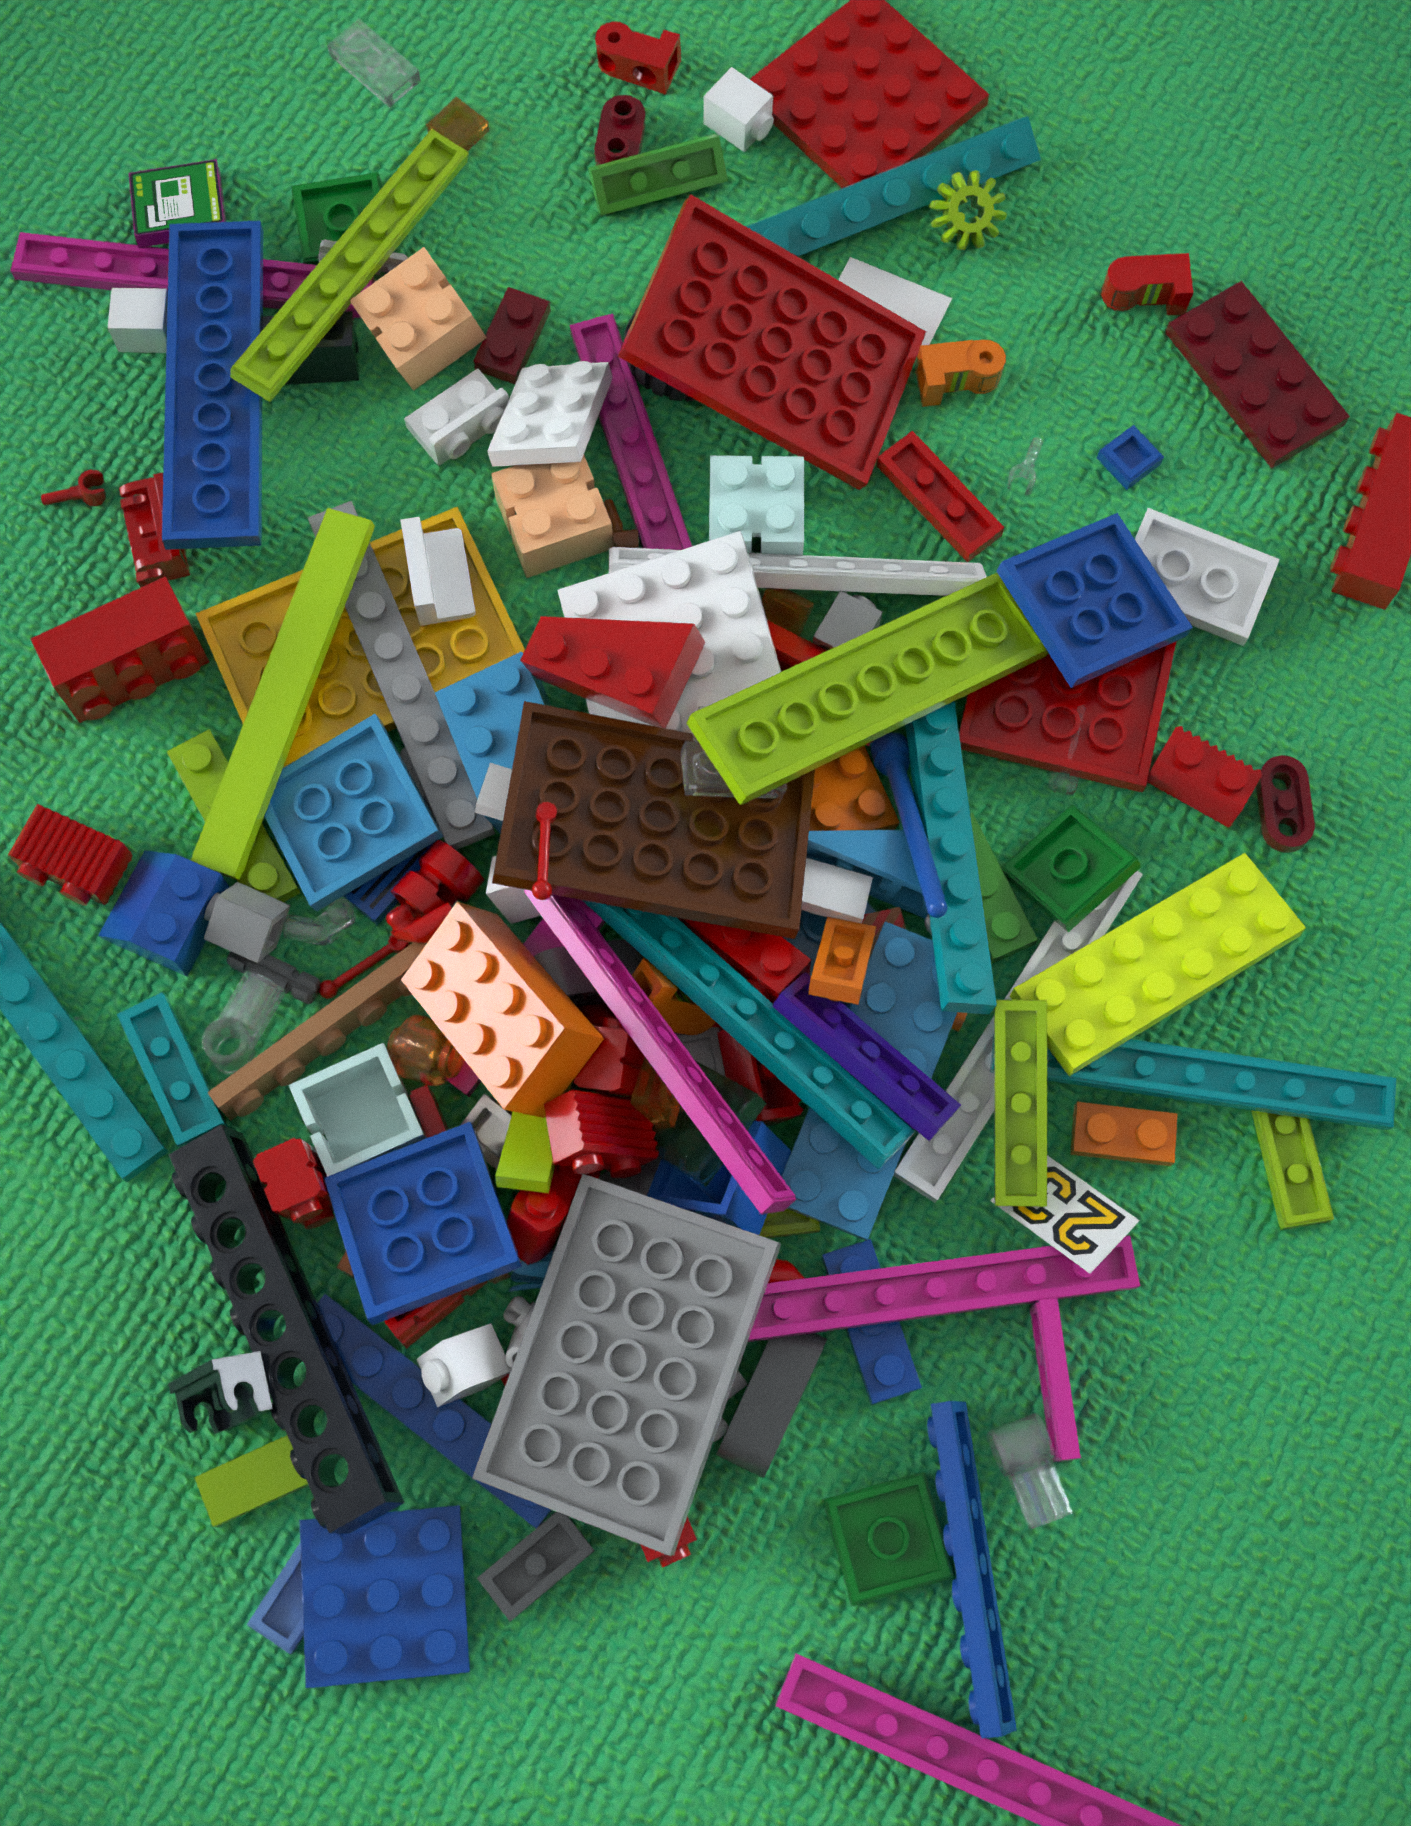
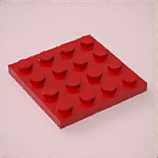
M885 0L848 1L750 78L755 84L773 95V125L841 188L925 156L986 107L989 99L988 92Z
M1176 641L1073 688H1070L1048 653L1047 656L967 695L959 729L961 750L1143 793L1148 780Z

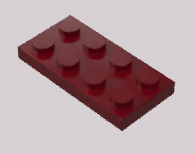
M1242 281L1168 323L1165 331L1167 336L1271 469L1345 426L1348 421L1349 414Z

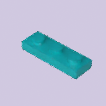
M161 992L118 1013L117 1016L176 1145L181 1148L219 1125L228 1127L220 1109L207 1093L210 1091L209 1085L167 996Z

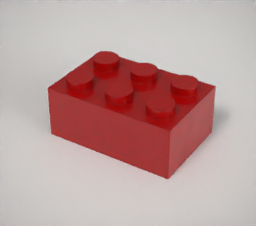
M166 576L30 638L53 688L79 723L86 720L103 718L112 711L113 707L130 699L138 700L151 695L158 686L173 679L188 678L194 675L201 666L209 663L198 637Z

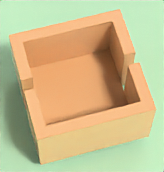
M425 247L418 250L349 300L413 391L487 338Z
M584 455L581 462L515 465L491 473L496 501L508 532L512 536L513 545L526 578L608 551L609 548L614 546L612 522L599 490L595 488L594 478Z

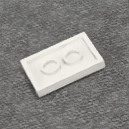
M579 361L571 365L547 366L536 364L522 368L487 450L492 467L581 462L613 378L609 363Z
M1148 508L1135 540L1190 624L1244 646L1249 638L1280 559Z

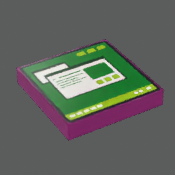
M217 159L128 173L134 236L138 248L169 243V224L226 222L221 174Z

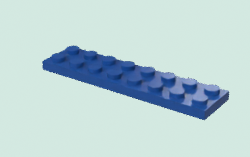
M261 221L169 224L162 542L165 550L262 546V397L230 377L231 367L261 333V316H263V229Z

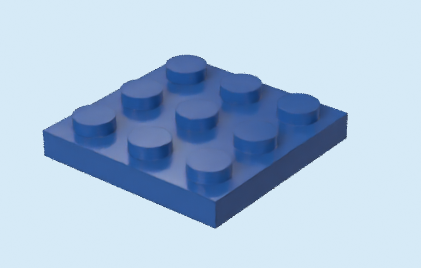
M1118 513L1002 561L997 569L998 575L1070 688L1186 637L1193 628Z
M471 1121L324 1178L363 1308L371 1325L383 1322L522 1267L479 1139Z
M460 1505L387 1512L351 1533H329L316 1519L299 1520L306 1688L470 1672Z

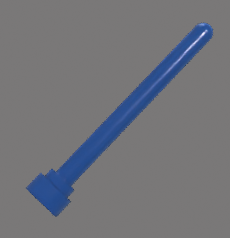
M888 733L874 740L871 745L874 765L878 771L889 778L927 911L930 916L941 918L947 912V903L907 774L910 764L907 738L900 733Z

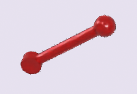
M550 802L540 803L535 814L536 819L541 825L537 882L532 886V894L541 901L548 899L552 895V886L548 882L551 823L556 818L557 808Z
M391 935L386 946L334 980L327 979L322 981L319 988L320 995L326 999L333 998L337 994L338 988L391 953L401 952L409 946V942L397 940Z

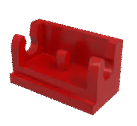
M163 473L153 474L154 477L126 483L119 488L121 497H126L121 499L120 503L127 527L136 570V579L140 587L165 576L168 581L191 576L185 549L165 550L162 542Z

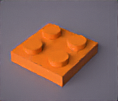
M864 745L815 769L809 831L895 830L900 822Z

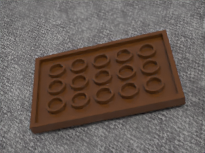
M524 701L492 884L532 891V886L537 882L541 825L536 819L535 814L540 803L550 802L557 808L556 818L551 823L548 882L552 886V895L795 939L800 927L815 769L740 805L692 733Z

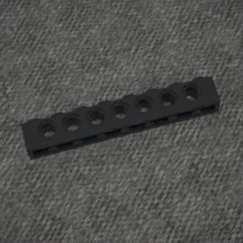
M219 1125L169 1154L175 1168V1172L172 1173L174 1185L178 1192L185 1199H188L194 1216L191 1218L193 1230L197 1237L204 1244H207L213 1258V1262L210 1263L212 1275L218 1285L227 1291L233 1305L230 1308L231 1320L236 1329L243 1336H246L252 1352L261 1351L268 1389L273 1400L271 1402L273 1409L270 1411L276 1424L286 1431L293 1447V1450L290 1451L292 1464L296 1472L308 1482L314 1497L311 1500V1508L318 1523L327 1529L329 1533H351L405 1503L281 1219L271 1209L264 1191L266 1185L260 1181L253 1163V1155L243 1133L224 1125ZM225 1180V1194L220 1200L216 1201V1189ZM244 1224L246 1228L245 1238L236 1247L234 1240L236 1231ZM264 1269L266 1275L265 1284L256 1293L254 1280L256 1275ZM283 1315L286 1321V1328L283 1335L276 1340L274 1325L277 1319ZM303 1362L306 1367V1377L304 1382L297 1387L294 1383V1371ZM323 1409L327 1415V1425L323 1433L318 1436L314 1429V1420L317 1413ZM344 1458L348 1464V1475L346 1480L340 1485L336 1481L334 1472L337 1462Z

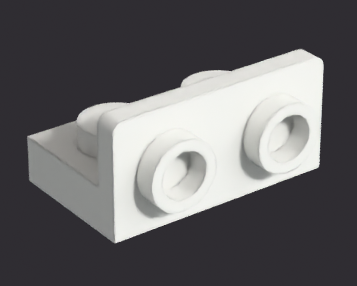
M477 368L405 417L406 428L436 464L440 466L448 459H456L462 456L473 442L486 433L491 434L496 431L509 401V395L503 388L496 390Z

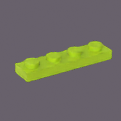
M210 729L166 751L204 821L207 819L228 765V761ZM261 824L240 881H237L285 902L300 894V891L263 824Z
M996 1000L997 1006L994 1008L995 1206L1047 1207V1000Z

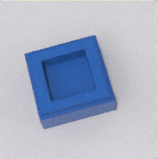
M1132 425L1100 449L1097 459L1128 490L1160 466L1164 456Z

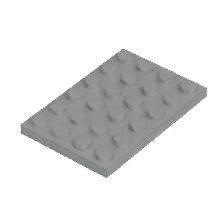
M582 1174L472 1479L666 1555H674L781 1243Z

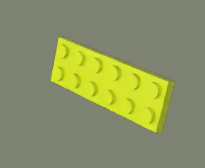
M1243 853L1016 986L1009 997L1012 1000H1047V1047L1068 1076H1071L1300 937L1306 927L1247 854Z

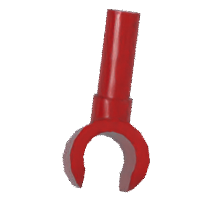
M87 470L78 478V485L64 490L41 494L42 503L45 506L68 500L82 499L87 505L99 506L106 499L105 489L89 490L88 488L102 485L104 483L103 474L98 470Z

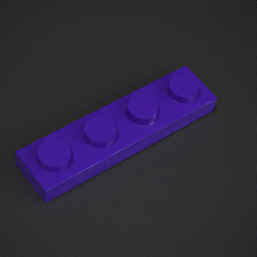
M806 972L781 992L772 1007L904 1119L908 1126L919 1132L928 1141L938 1133L960 1108L961 1104L843 1003L808 995L811 976Z

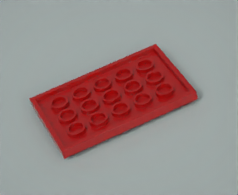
M690 194L679 212L618 357L796 456L804 457L805 461L852 487L861 490L868 484L926 331Z

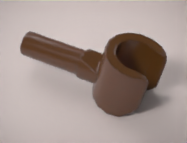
M612 499L605 500L603 503L612 522L613 547L639 548L638 529L623 530L614 501Z

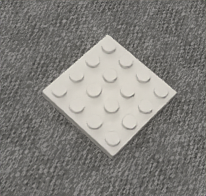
M741 531L558 590L563 614L567 618L695 624L706 643L666 729L692 733L686 724L691 713L781 672ZM586 699L589 714L650 725Z

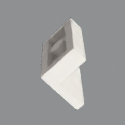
M420 517L400 520L414 606L420 626L474 617L476 611L461 529L455 528L424 534Z

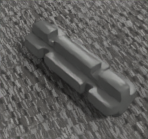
M229 952L227 963L231 968L243 974L250 972L249 975L252 978L285 994L290 991L294 998L306 1004L313 1003L319 993L321 982L317 977L304 971L299 974L296 967L269 954L256 963L234 952Z

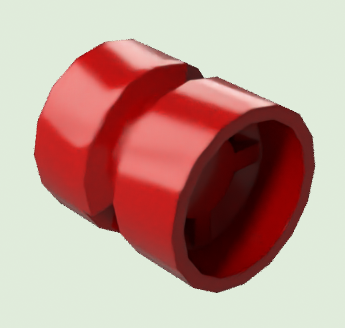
M437 840L420 857L419 864L421 869L418 872L409 870L391 890V893L401 905L409 906L414 916H425L448 901L453 907L457 901L467 902L484 883V878L458 851L447 843Z

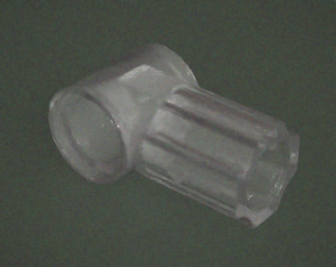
M245 971L218 1020L210 1023L202 1036V1047L216 1069L222 1073L232 1075L254 1059L255 1046L286 994L283 988L256 972ZM228 1038H238L241 1040L239 1048L234 1053L225 1056L217 1054L218 1047L224 1040Z
M1037 1413L987 1431L993 1456L1002 1474L1005 1477L1008 1476L1029 1529L1051 1523L1073 1513L1052 1461L1055 1455L1051 1439L1042 1419Z

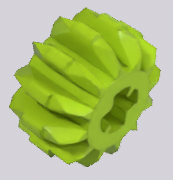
M976 170L970 172L967 185L960 172L954 173L952 175L954 190L945 183H941L937 187L939 194L946 201L933 200L930 202V209L943 211L942 217L931 221L932 227L938 228L944 224L947 225L948 229L941 236L943 243H948L957 233L956 245L958 250L966 249L969 236L975 248L984 247L982 231L991 238L997 237L999 231L990 221H1003L1007 216V213L1004 211L994 210V204L1001 203L1006 199L1005 194L998 193L992 197L989 195L990 190L996 183L993 178L987 179L981 187H978L980 174ZM966 198L971 199L972 208L978 209V215L969 218L970 223L965 222L964 213L958 212V206L967 203Z

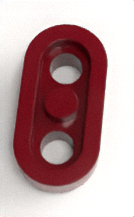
M618 95L610 98L604 104L594 149L596 166L641 154L646 118L645 108L637 98L630 95ZM613 149L622 150L619 153L611 152Z
M1279 755L1269 759L1260 769L1262 776L1256 785L1264 840L1270 847L1279 852L1291 853L1298 851L1309 841L1314 833L1315 822L1306 768L1300 761L1291 756ZM1272 780H1282L1286 784L1287 790L1277 789L1273 785ZM1278 825H1288L1292 829L1293 835H1283L1279 831Z

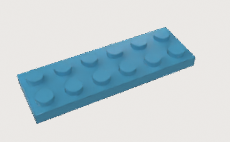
M884 922L869 959L859 1005L851 1004L850 1010L930 1079L957 1012L941 1011L933 940ZM809 1108L782 1175V1178L797 1199L787 1209L867 1241L905 1144L880 1169H877L815 1111Z

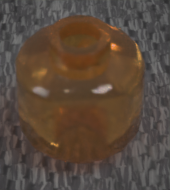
M413 1015L404 1020L400 1027H396L392 1031L388 1040L387 1049L398 1075L429 1086H440L450 1078L456 1077L465 1062L432 1018L428 1016Z

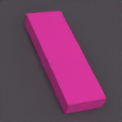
M1058 1298L1041 1299L1031 1305L1029 1309L1050 1457L1053 1463L1080 1459L1081 1456Z

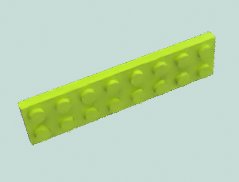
M995 573L693 712L686 724L739 804L743 805L1047 656L1048 651L998 573Z

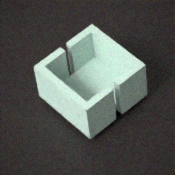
M710 455L709 541L741 531L748 553H751L752 537H761L760 553L803 555L804 457L762 456L761 464H752V456Z
M384 1043L288 1085L305 1126L313 1134L310 1137L327 1177L427 1138L414 1106L408 1098L409 1095L392 1056Z

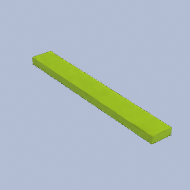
M431 129L231 367L230 377L271 402L350 306L351 302L349 300L363 290L467 163L469 152Z
M327 508L191 861L214 870L223 876L240 881L375 529V525L371 520Z

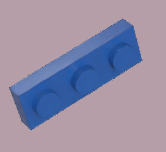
M871 1239L821 1256L827 1275L881 1268ZM899 1321L846 1329L871 1405L922 1388Z

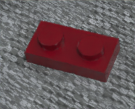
M508 287L488 328L487 338L482 341L473 360L474 369L478 368L483 374L516 384L522 368H525L551 312L550 301Z

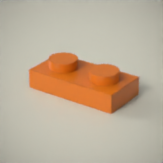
M827 917L810 979L808 995L859 1005L876 926Z
M1077 1102L1074 1105L1070 1155L1172 1166L1175 1163L1178 1113Z

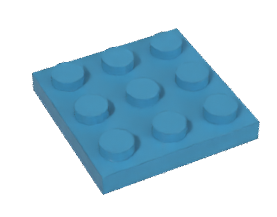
M376 714L284 767L265 813V818L309 905L316 911H319L444 837L385 726Z

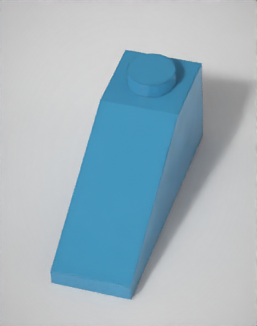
M904 830L809 831L807 858L873 877L869 892L870 896L900 907L922 918L927 917L929 913L925 905Z

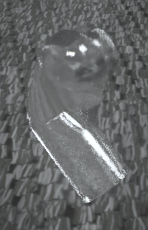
M339 898L330 903L326 911L316 919L289 914L285 921L283 937L321 946L329 945L351 930L356 919L354 907L348 899Z

